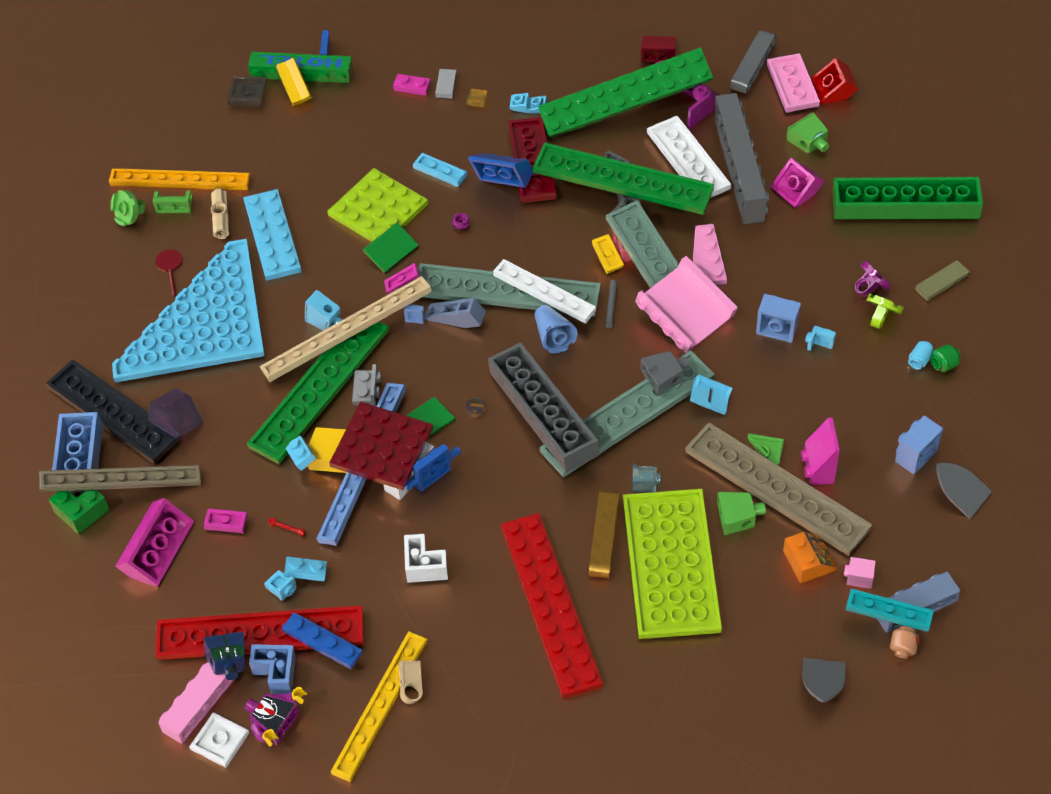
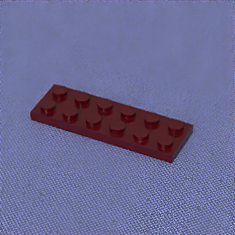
M542 117L508 121L513 158L529 160L533 168L544 142L547 143ZM533 173L526 188L518 187L521 203L556 199L553 177Z

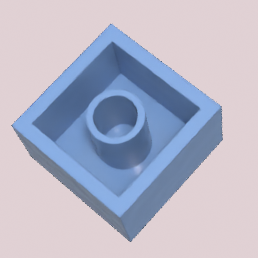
M764 294L758 310L756 334L792 343L798 328L801 303Z
M925 415L919 421L915 420L907 433L903 432L898 439L899 445L895 451L897 453L895 462L914 475L938 451L943 428Z

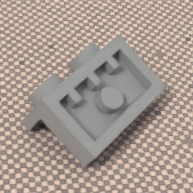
M376 364L372 365V370H355L353 406H358L360 401L376 406V398H380V387H377V383H381V371H377Z

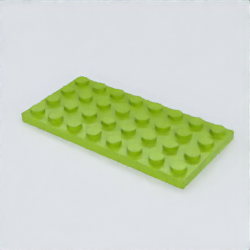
M702 489L623 495L638 638L647 639L722 633Z

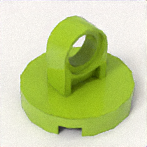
M870 293L866 300L877 306L870 325L878 329L882 327L888 311L901 315L904 308L901 305H894V302L877 295L873 296Z

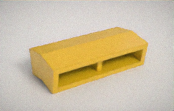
M292 58L277 64L276 69L292 105L295 106L311 99L312 96L296 60Z

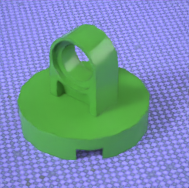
M119 190L118 193L113 194L111 211H114L116 216L114 220L119 225H131L137 220L138 214L145 212L146 203L136 199L131 191Z

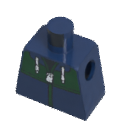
M243 631L204 637V654L215 675L225 674L227 680H235L238 677V672L244 670Z

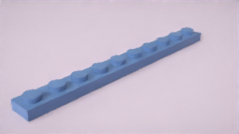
M387 383L377 407L396 412L406 391L405 385ZM346 473L318 534L317 540L319 543L337 546L366 478Z

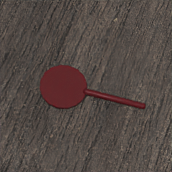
M171 249L159 253L155 263L160 270L169 271L172 295L175 297L176 290L172 271L181 265L182 256L178 251Z

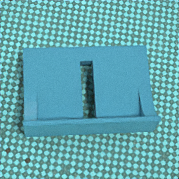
M698 374L693 380L690 401L725 415L729 395L733 388ZM711 389V399L710 402H708L709 391Z

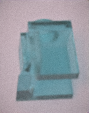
M633 463L632 492H656V485H660V473H657V467H638Z

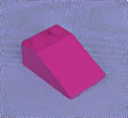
M832 417L827 418L805 442L804 450H801L802 462H806L805 477L809 478L811 486L832 484L835 481L840 450Z

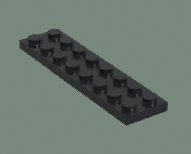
M73 359L45 383L49 390L80 412H97L105 430L153 464L181 440L179 433Z

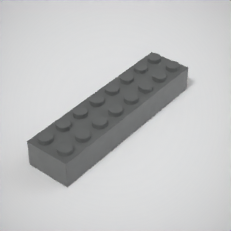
M737 93L718 95L715 101L714 121L743 224L764 222L765 214H768L766 202H769L768 191L764 190L765 180L760 176L761 166L760 164L757 165V153L753 151V139L749 138L750 129L745 124L746 115L745 112L742 113V101L738 100Z
M518 343L488 358L490 374L565 472L600 455L597 438L522 343Z

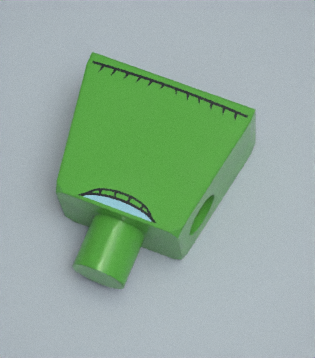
M813 112L788 128L787 141L807 153H811L817 148L822 152H826L830 147V144L827 142L828 129Z

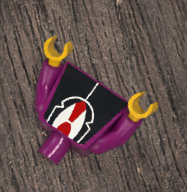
M301 687L295 688L291 693L265 694L260 702L253 699L247 701L245 710L251 713L249 717L251 730L257 741L267 743L269 747L273 745L272 742L276 745L279 744L299 715L296 702L303 704L304 700L301 697L307 695Z

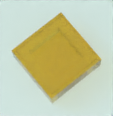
M471 89L467 105L484 107L488 91Z

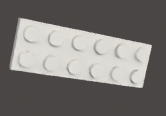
M678 116L647 128V134L680 176L714 184L711 197L731 189V183Z

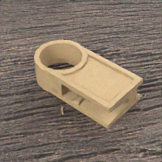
M400 661L401 663L398 664L400 697L406 704H415L423 694L420 661ZM408 686L414 687L418 692V698L409 699L405 695V688Z

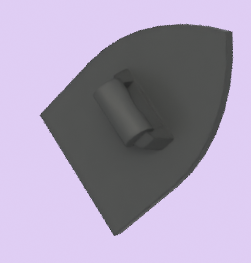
M951 463L936 464L937 477L944 494L970 519L992 491L972 472L962 466Z
M803 658L802 679L808 692L822 703L836 697L844 687L846 662Z

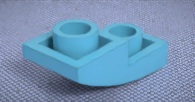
M528 93L511 95L510 110L523 113H540L538 106L548 103V99L546 96L530 98Z

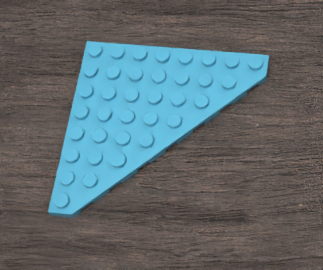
M247 239L228 242L224 246L225 249L212 258L208 263V267L204 271H200L192 279V283L188 288H184L175 297L176 300L170 306L167 305L159 314V318L144 329L142 336L137 341L134 340L125 349L120 359L117 358L112 363L115 382L264 356Z

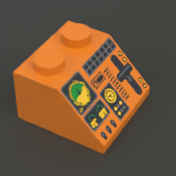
M801 532L785 538L783 552L800 583L838 570L827 547L818 535Z

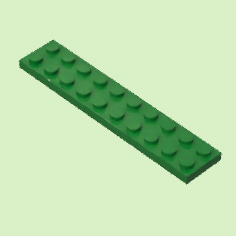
M698 48L538 106L548 136L551 139L712 81L713 76L702 49Z
M545 142L533 166V173L702 215L705 213L714 190V184Z
M377 322L323 352L247 443L248 448L280 464L288 454L286 447L298 436L302 437L355 373V370L360 367L388 333V326Z

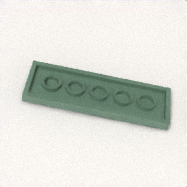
M637 200L606 215L605 218L650 288L678 268V262Z

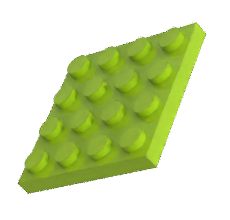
M373 168L328 210V216L373 242L395 223L404 228L428 205V199Z

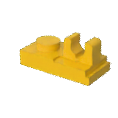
M609 234L592 240V245L606 274L623 268L624 264Z

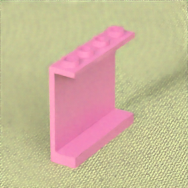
M687 256L681 259L678 268L645 293L642 291L638 292L636 298L638 307L644 310L650 316V319L657 323L663 332L675 341L677 347L683 349L686 353L731 319L738 308Z

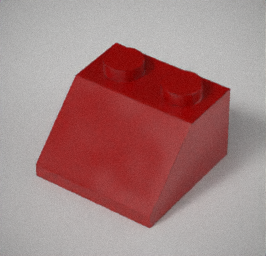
M834 58L811 78L821 104L844 101L858 90L849 66L837 58Z

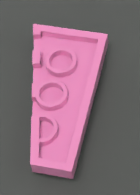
M714 225L695 226L693 263L715 285L727 284V277Z

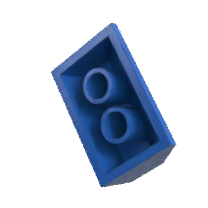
M485 153L472 155L468 158L480 181L526 188L533 174V168L529 160L524 158L517 159L510 156L504 157Z

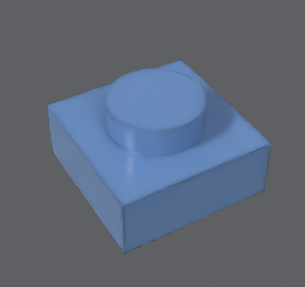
M410 304L405 306V322L423 324L425 317L424 306Z

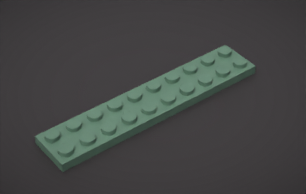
M423 263L419 265L420 276L425 279L432 292L423 296L425 298L452 301L476 298L479 304L537 310L540 306L548 305L558 313H564L495 277L493 271ZM540 277L596 306L597 311L601 283Z
M690 350L678 358L680 359L685 356L689 361V367L683 369V381L658 396L648 380L645 379L582 421L597 438L599 452L602 453L691 395L693 380L698 374L712 380L715 379V374ZM545 445L540 447V453L563 478L580 467L578 466L565 472Z

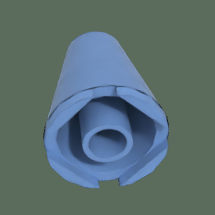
M548 305L537 308L534 315L542 346L552 354L568 350V346L571 343L574 344L577 338V329L574 324Z

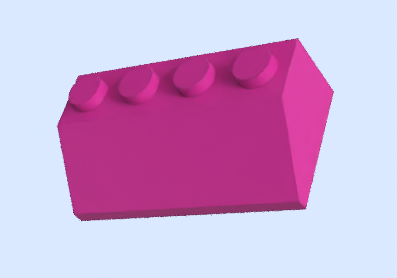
M165 498L152 502L115 567L132 579L158 586L194 520Z

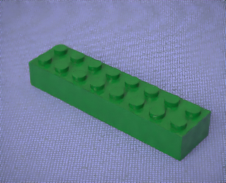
M979 177L834 178L833 181L834 219H980L983 207Z

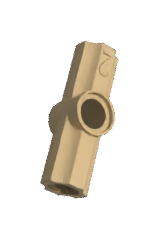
M215 189L211 193L213 236L218 239H226L229 236L230 219L227 192L222 189Z

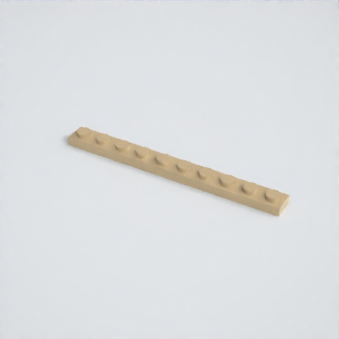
M421 276L260 366V369L268 381L271 382L432 292L431 287Z

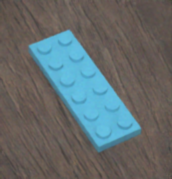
M278 189L243 197L266 281L300 273L301 267Z

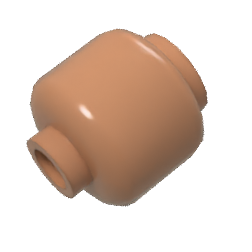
M900 626L899 629L894 630L892 633L890 649L895 652L896 657L907 659L908 656H913L917 653L920 637L916 634L915 629Z

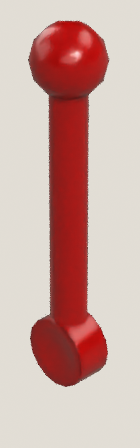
M273 517L268 520L270 526L277 525L294 531L300 536H304L306 533L303 528L297 529L277 522Z

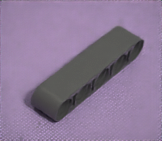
M759 30L731 80V90L744 94L749 92L775 45L776 34Z

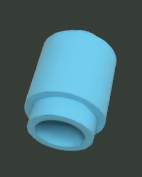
M919 341L909 355V365L918 370L925 367L934 351L932 344L927 341Z

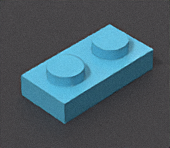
M301 436L292 440L286 447L295 465L301 471L316 459L307 442Z
M286 556L284 577L292 576L299 579L325 581L327 561Z

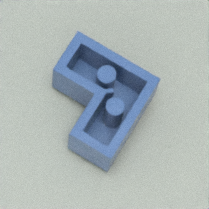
M251 645L249 665L252 674L268 675V686L271 694L291 693L296 664V654L293 645Z

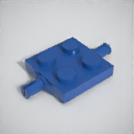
M445 444L434 448L429 455L419 459L413 465L414 476L407 482L405 488L410 491L416 486L420 492L451 470V461L461 454V450L456 446L449 451Z

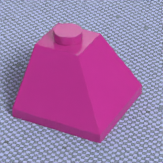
M790 158L770 187L797 208L815 196L825 180L813 170Z

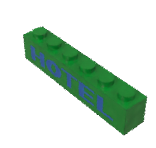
M251 52L248 64L250 78L281 80L276 69L277 64L292 58L296 60L305 81L350 83L353 71L351 56Z

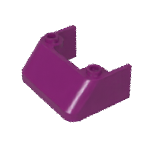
M705 84L683 91L697 100L688 109L687 128L689 130L715 110L716 96L720 94Z

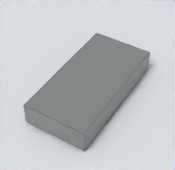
M439 69L435 92L436 98H453L457 75L456 70Z

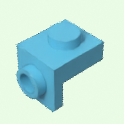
M814 326L812 332H808L805 342L808 343L807 350L811 351L814 344L832 349L835 344L836 332Z
M279 570L264 583L265 588L282 601L287 596H291L297 588L294 577H284V574Z

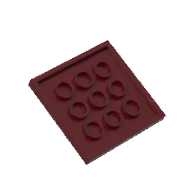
M360 401L329 465L332 468L404 490L413 471V465L418 461L431 434L433 424Z

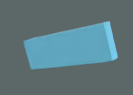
M421 153L413 163L414 169L456 187H459L467 176V171L424 153Z

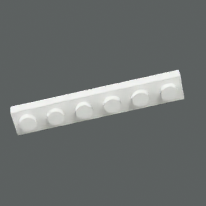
M505 259L493 271L495 277L585 324L596 312V306Z

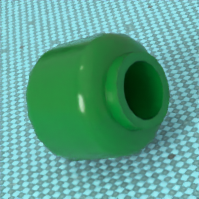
M944 345L933 351L931 364L936 370L947 372L959 365L960 352L951 345Z

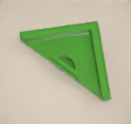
M748 433V441L759 454L779 466L784 439Z

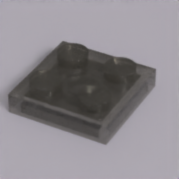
M232 76L227 98L228 106L262 107L267 84L266 77Z

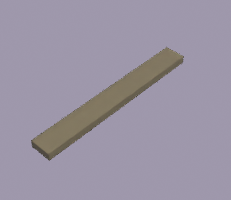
M199 465L39 471L40 492L201 485Z

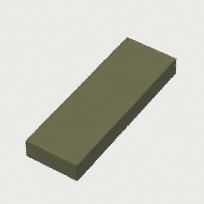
M956 260L916 285L915 291L926 301H929L969 276L970 271Z

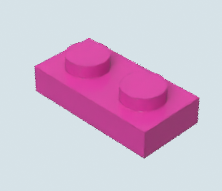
M397 74L393 90L426 96L431 81L428 78Z
M414 263L384 280L386 293L389 295L421 277L419 267Z
M208 509L204 521V529L244 533L248 517L247 512Z

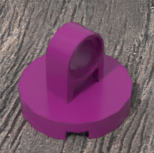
M866 260L860 265L866 273L856 282L855 290L862 297H867L869 293L872 294L880 285L886 291L892 286ZM868 284V288L865 291H861L862 285Z

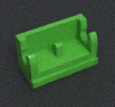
M191 190L186 191V196L162 197L159 195V191H155L153 199L155 212L191 213L193 196L190 195Z

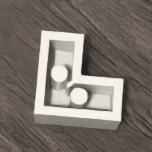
M424 534L404 535L407 583L448 580L446 550L426 551Z

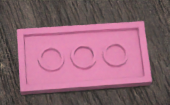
M800 53L767 59V67L786 112L819 107V98Z

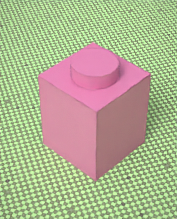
M851 557L850 564H845L844 569L847 585L871 589L875 561Z

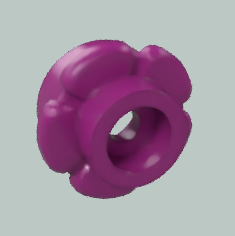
M458 213L454 216L452 224L456 229H464L469 226L470 220L466 214Z

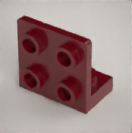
M643 36L641 62L657 63L658 61L675 57L676 37Z

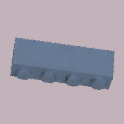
M945 572L943 574H935L925 582H917L907 590H899L889 599L931 609L935 612L957 602L961 591L949 573ZM877 619L886 633L904 626Z

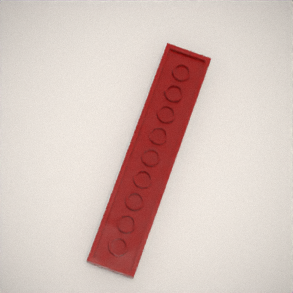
M537 513L501 523L502 532L562 699L603 687L540 514Z
M360 605L157 620L155 657L156 660L206 657L204 654V637L242 631L244 632V654H250L251 645H293L294 650L313 649L283 632L282 627L293 613L302 616L354 646H364L363 607Z

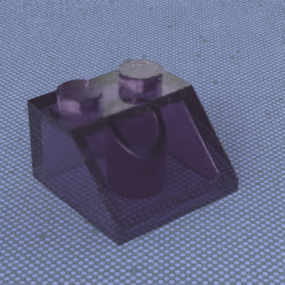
M178 388L150 402L148 421L176 439L203 424V420L191 396Z

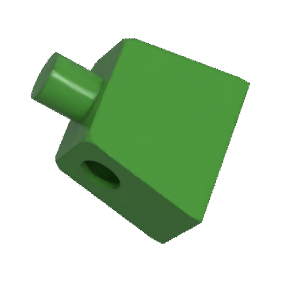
M718 492L717 505L724 535L752 528L755 526L756 515L766 514L764 502L753 504L750 493Z

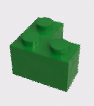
M86 490L77 498L69 491H58L49 498L53 511L77 534H80L109 510L105 497L97 490Z

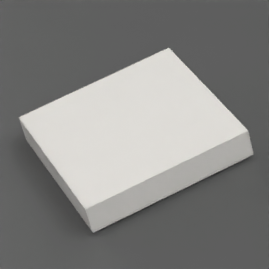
M213 712L189 747L192 751L227 768L249 735V730Z

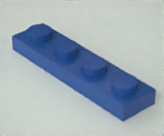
M293 613L282 627L284 633L349 669L354 667L363 654L362 649L296 613Z

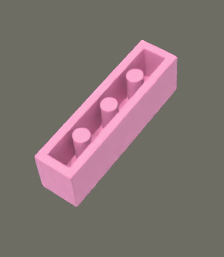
M209 662L203 664L198 675L188 682L185 691L175 698L171 708L160 717L158 723L162 732L183 744L233 680H227L225 674L215 675Z

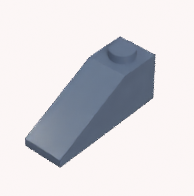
M476 298L430 304L424 319L462 328L481 326L486 311Z

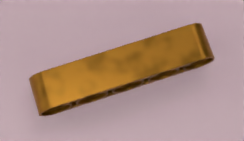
M599 490L589 565V576L610 577L620 492Z

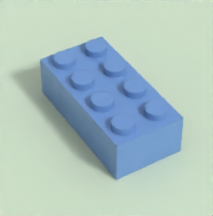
M97 412L59 414L52 470L99 468L103 422ZM77 490V491H69V492H70V493H83V492H85L86 490Z

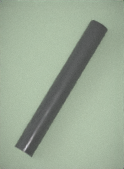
M616 280L610 281L605 324L607 328L613 327L618 283Z

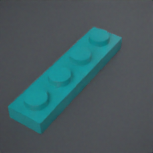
M851 589L846 605L847 611L929 632L934 612L931 609Z

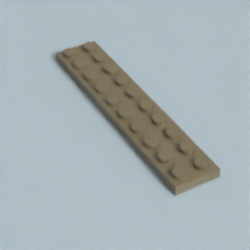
M708 423L685 449V452L813 534L818 535L821 539L848 556L872 529L871 523L711 423Z

